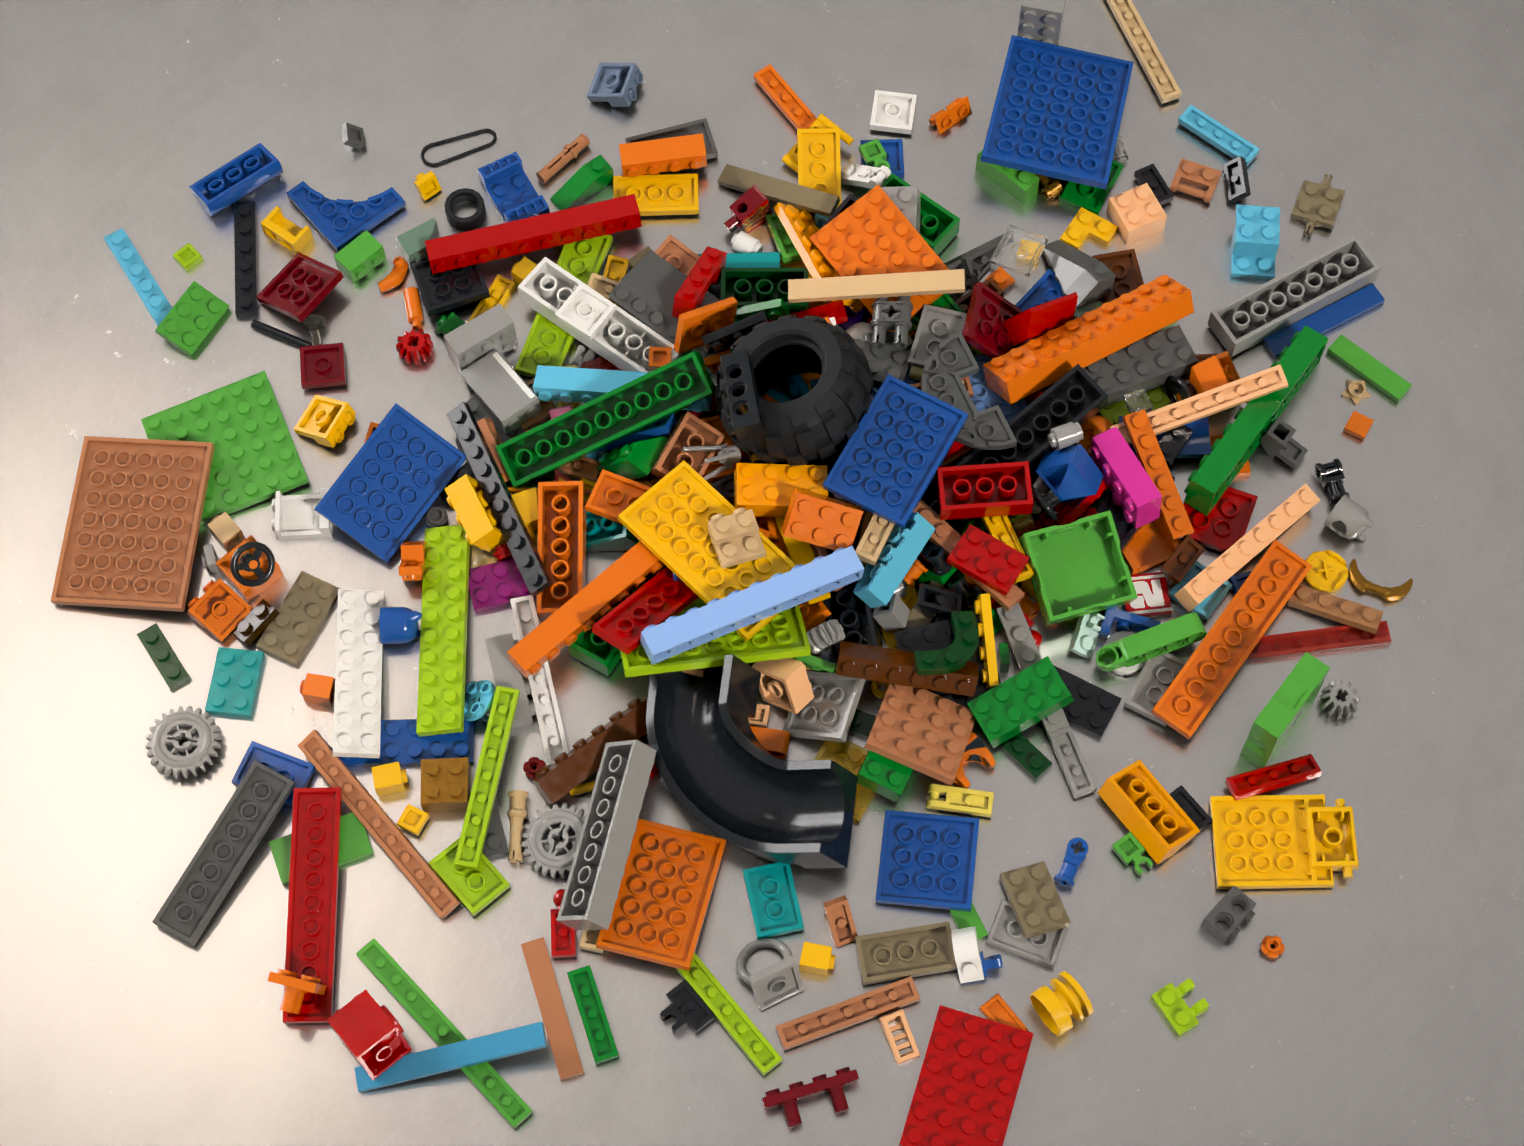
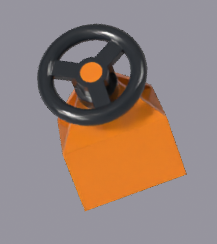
M1225 351L1192 366L1188 384L1180 377H1170L1166 383V393L1171 401L1170 404L1241 378L1228 351ZM1173 383L1178 384L1180 388L1177 389Z
M252 535L215 562L220 574L248 604L283 577L281 568L275 561L272 551L265 544L257 542Z

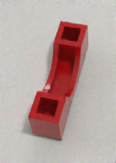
M709 246L706 247L674 296L673 317L679 318L680 314L702 306L710 284L717 285L721 279V268H725L726 252Z

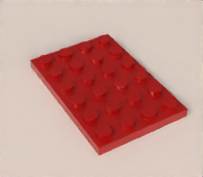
M940 1005L899 1146H1003L1034 1033Z

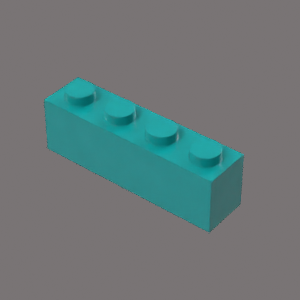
M780 252L727 253L725 268H780ZM721 279L717 285L710 284L709 288L721 287Z

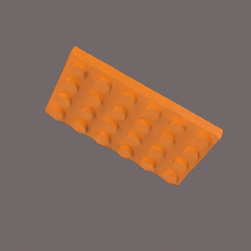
M876 185L810 237L812 243L840 277L949 270L879 185ZM943 294L911 296V303L913 304L911 319L923 311L924 304H932ZM898 296L889 297V301L898 300ZM876 298L859 299L873 316L872 304L876 301Z
M638 818L636 832L633 836L630 854L627 858L624 876L621 880L618 898L614 906L612 921L608 930H600L596 948L689 971L726 847V840Z

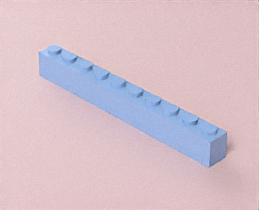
M852 546L838 548L828 556L816 557L811 563L806 565L799 564L789 572L773 575L767 581H757L747 589L742 591L735 590L725 598H716L703 607L691 608L686 614L678 617L671 616L664 623L649 625L641 631L640 642L651 664H656L858 581L863 577L864 567Z

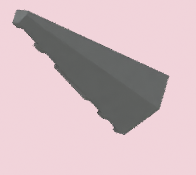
M1007 232L944 263L949 270H965V292L978 282L991 267L990 263L1003 253V248L1009 242L1014 240L1013 233ZM964 293L948 294L954 301H957Z

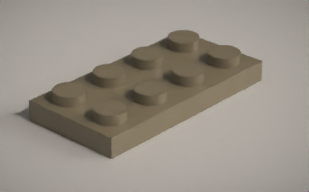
M301 571L277 610L280 614L267 626L256 644L257 649L297 667L337 602L338 589L341 588Z
M949 921L855 936L863 985L905 979L910 976L917 977L958 970L955 962Z

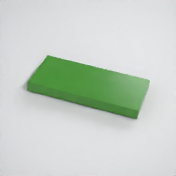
M353 812L341 816L339 867L373 855L365 827ZM291 834L269 842L283 887L289 885Z

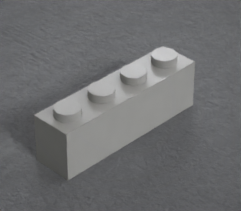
M512 633L485 639L496 686L520 690L512 729L534 724L532 716L536 715L534 703L528 702L527 695L531 694L529 682L523 681L522 674L509 661L507 651L519 641L513 640Z

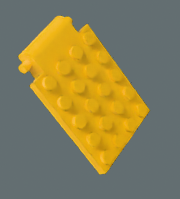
M1325 794L1256 795L1236 801L1233 796H1210L1209 803L1212 819L1217 889H1231L1234 885L1238 889L1334 887L1333 871H1343V878H1352V870L1359 868L1353 807H1345V799H1336V807H1326Z

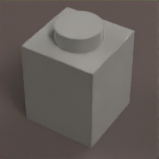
M893 594L887 605L874 608L872 616L886 632L906 628L910 609L897 594Z

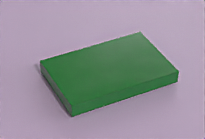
M1112 161L1106 189L1068 181L1059 197V201L1077 209L1082 207L1099 216L1124 168V164Z

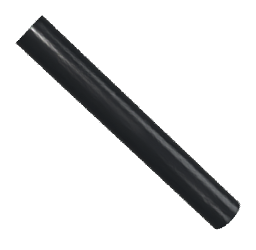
M255 319L251 323L252 328L295 346H312L311 342Z

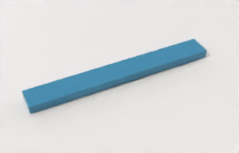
M538 1022L407 1054L374 1080L369 1077L361 1066L354 1067L358 1092L362 1093L546 1048L548 1046L544 1023Z

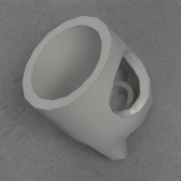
M1344 495L1335 505L1324 525L1343 538L1365 541L1366 535L1364 531L1366 528H1371L1373 522L1369 519V514L1364 507Z

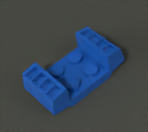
M516 151L478 168V176L504 223L550 213L549 206L542 195L538 196L525 174L522 160Z

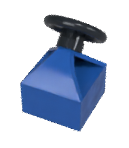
M1081 444L1046 452L1036 472L1048 487V490L1042 496L1034 486H1031L1032 496L1049 519L1057 523L1059 518L1053 508L1062 502L1096 495L1104 475Z

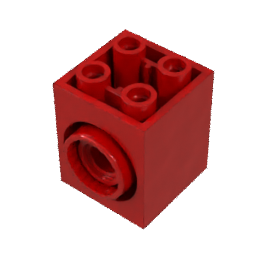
M366 989L327 1019V1022L343 1045L372 1080L376 1079L412 1050L403 1037L402 1033L404 1030L385 1005L380 1007Z

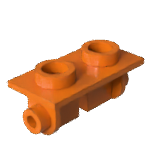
M968 96L956 98L955 101L945 107V111L941 109L931 115L929 123L932 126H937L939 135L972 113Z

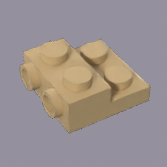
M738 508L731 515L716 514L708 521L707 530L721 569L766 556V551L759 535V527L752 509Z

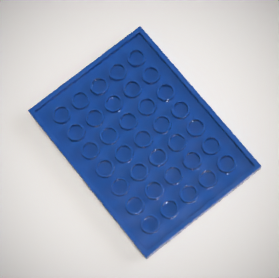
M1012 35L980 161L1106 189L1134 62Z

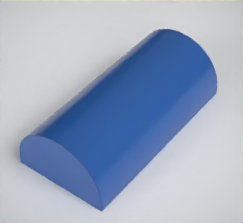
M259 143L189 187L203 210L212 217L283 173V169L279 160Z

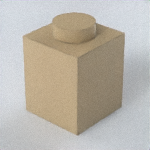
M226 512L215 516L207 525L213 537L227 553L245 540L242 530Z

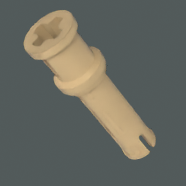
M512 790L508 792V797L510 798L509 811H507L508 819H510L508 862L517 863L518 860V863H522L523 848L521 843L524 839L521 837V834L524 833V820L528 817L526 798L529 797V793L522 790Z

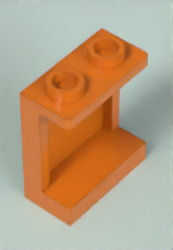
M1161 514L1158 519L1142 526L1122 552L1130 575L1144 574L1163 565L1180 544V539L1171 541Z

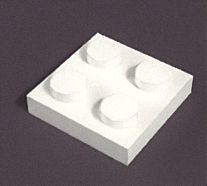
M875 90L870 130L911 134L917 95Z
M580 283L555 313V319L591 341L617 308L616 304Z

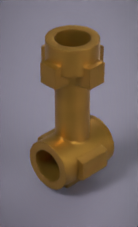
M1035 174L1040 178L1039 181L1044 186L1041 191L1048 200L1060 195V191L1063 188L1057 180L1051 182L1047 176Z

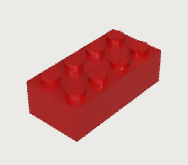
M1029 461L938 467L936 488L940 520L1031 514L1033 496Z

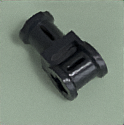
M1336 458L1333 462L1325 464L1316 463V477L1321 483L1323 490L1328 489L1331 496L1330 503L1336 505L1344 495L1350 498L1349 493L1345 491L1343 486L1345 477L1340 460Z
M928 540L918 557L925 559L927 565L936 576H943L952 569V566L946 563L947 559L944 555L945 550L943 547Z
M958 572L948 580L947 586L949 589H953L955 593L962 594L961 611H974L975 614L974 602L978 600L977 597L980 594L985 593L977 585H970L966 581L964 573Z

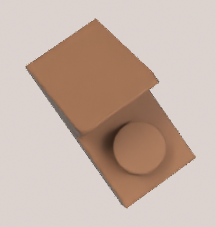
M843 895L824 902V918L835 946L839 947L855 941V936L858 935L846 896Z

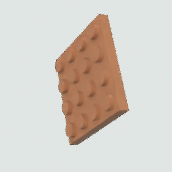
M889 683L864 748L952 785L976 718L970 708L928 690Z

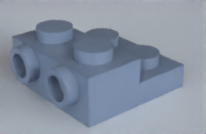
M599 63L587 97L592 102H609L611 107H630L631 102L637 98L636 88L638 84L643 82V74L636 63Z

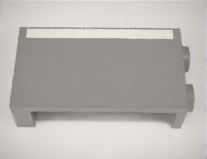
M496 349L460 372L464 386L468 390H474L499 419L506 434L516 430L520 425L543 411L539 398Z

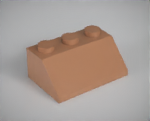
M685 412L680 415L650 473L661 480L682 461H685L700 476H703L709 465L704 460L713 457L716 451H683V447L717 446L721 444L725 435L690 412Z

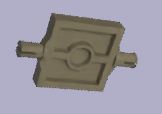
M1325 174L1321 184L1307 180L1303 181L1291 213V219L1306 224L1303 231L1304 236H1307L1308 233V237H1311L1314 227L1333 229L1345 196V191L1330 186L1333 179L1331 174H1329V177L1328 174Z

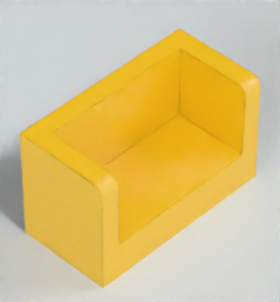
M278 206L261 222L266 236L295 255L301 252L313 239L310 227L306 225L302 229L283 217L281 208Z

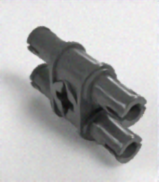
M898 296L897 301H889V297L876 298V301L872 304L873 316L870 322V326L873 329L871 346L878 348L879 341L880 348H884L886 345V330H895L893 346L900 349L901 342L902 349L907 348L908 331L912 328L911 311L913 310V304L911 303V296Z

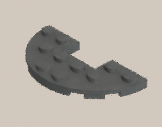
M960 332L947 338L938 345V348L926 361L921 378V391L969 414L968 419L955 439L956 442L983 450H1001L1015 447L1017 440L999 405L978 412L961 380L964 377L979 372V366L962 333Z

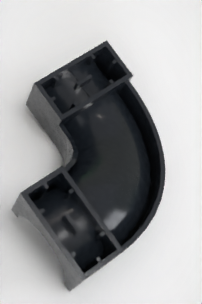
M725 655L723 668L707 669L703 678L681 671L651 674L646 708V729L649 746L657 750L654 762L671 793L697 821L725 840L766 860L800 865L805 869L847 868L858 776L833 760L785 761L777 759L761 745L752 732L748 718H755L761 679L759 671L735 655Z

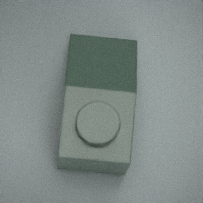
M435 218L397 236L399 248L409 264L428 258L425 241L437 238L439 233Z

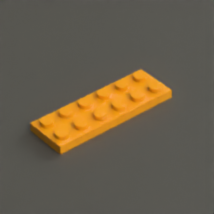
M778 202L774 210L812 278L840 277L810 240V237L820 230L815 226L812 215L806 210H799L790 204L785 205ZM857 299L843 300L844 305L852 308L859 302Z

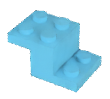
M1236 205L1235 229L1231 240L1230 278L1267 281L1275 278V257L1279 248L1280 238L1279 207Z

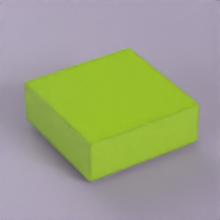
M190 243L172 255L174 260L186 272L203 261L202 255Z

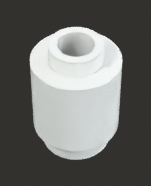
M740 231L739 234L735 233L730 242L732 250L737 253H760L764 247L759 239L744 231Z

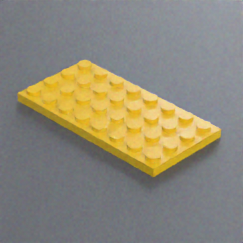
M682 461L618 515V520L706 604L716 598H725L735 590L742 591L747 589L757 581H767L777 573L784 574L789 572L793 567L797 566L759 531L766 556L721 569L707 530L708 521L716 514L731 515L736 508L685 461ZM779 613L738 629L735 632L747 642Z

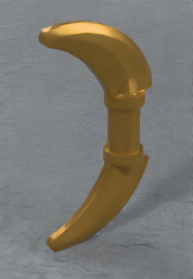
M1352 559L1349 566L1351 582L1360 592L1369 591L1381 595L1386 601H1395L1406 596L1411 590L1413 579H1409L1406 583L1397 587H1382L1367 580L1360 573L1356 559Z

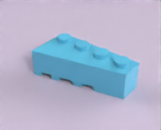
M918 512L912 514L904 529L895 525L876 565L873 566L866 563L863 577L858 580L853 593L870 608L887 605L936 528Z

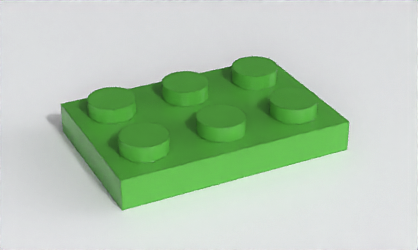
M193 281L155 329V332L192 357L227 312L229 305Z

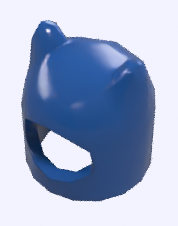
M381 607L379 617L381 644H405L413 639L420 638L421 630L418 629V620L422 618V614L406 607Z

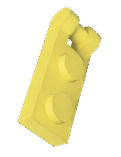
M938 784L929 785L928 793L930 797L926 801V809L991 818L994 792ZM939 795H946V801H940Z

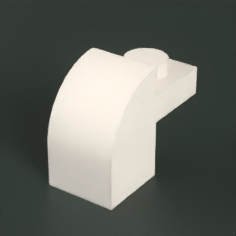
M976 926L952 930L953 951L960 984L984 980Z

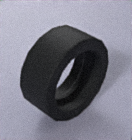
M468 188L458 189L446 198L444 205L445 213L452 227L463 231L473 230L484 221L486 216L484 199L477 191ZM461 202H473L478 207L476 213L470 217L462 218L453 214V208Z

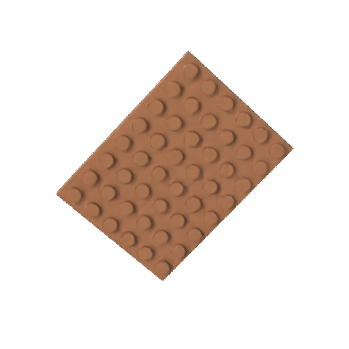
M84 436L51 602L60 605L184 612L215 449L213 442Z

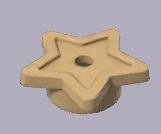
M1346 380L1347 389L1342 393V397L1351 398L1353 403L1358 405L1360 399L1371 396L1366 391L1364 380Z

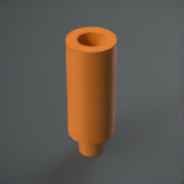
M408 287L403 290L408 323L412 324L415 330L421 328V322L424 320L419 289L417 287Z

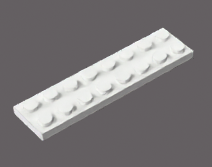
M338 589L332 757L380 758L383 644L380 641L379 617L380 608L384 606V591Z

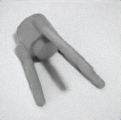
M736 445L683 447V451L720 450L717 456L707 458L704 462L719 461L724 465L704 476L705 480L716 476L726 469L733 468L734 463L741 461V453Z

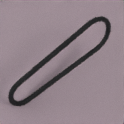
M486 128L430 143L422 149L421 159L429 166H439L493 145L497 136L493 130ZM482 132H490L494 137L490 143L438 163H429L424 158L425 150L434 145Z

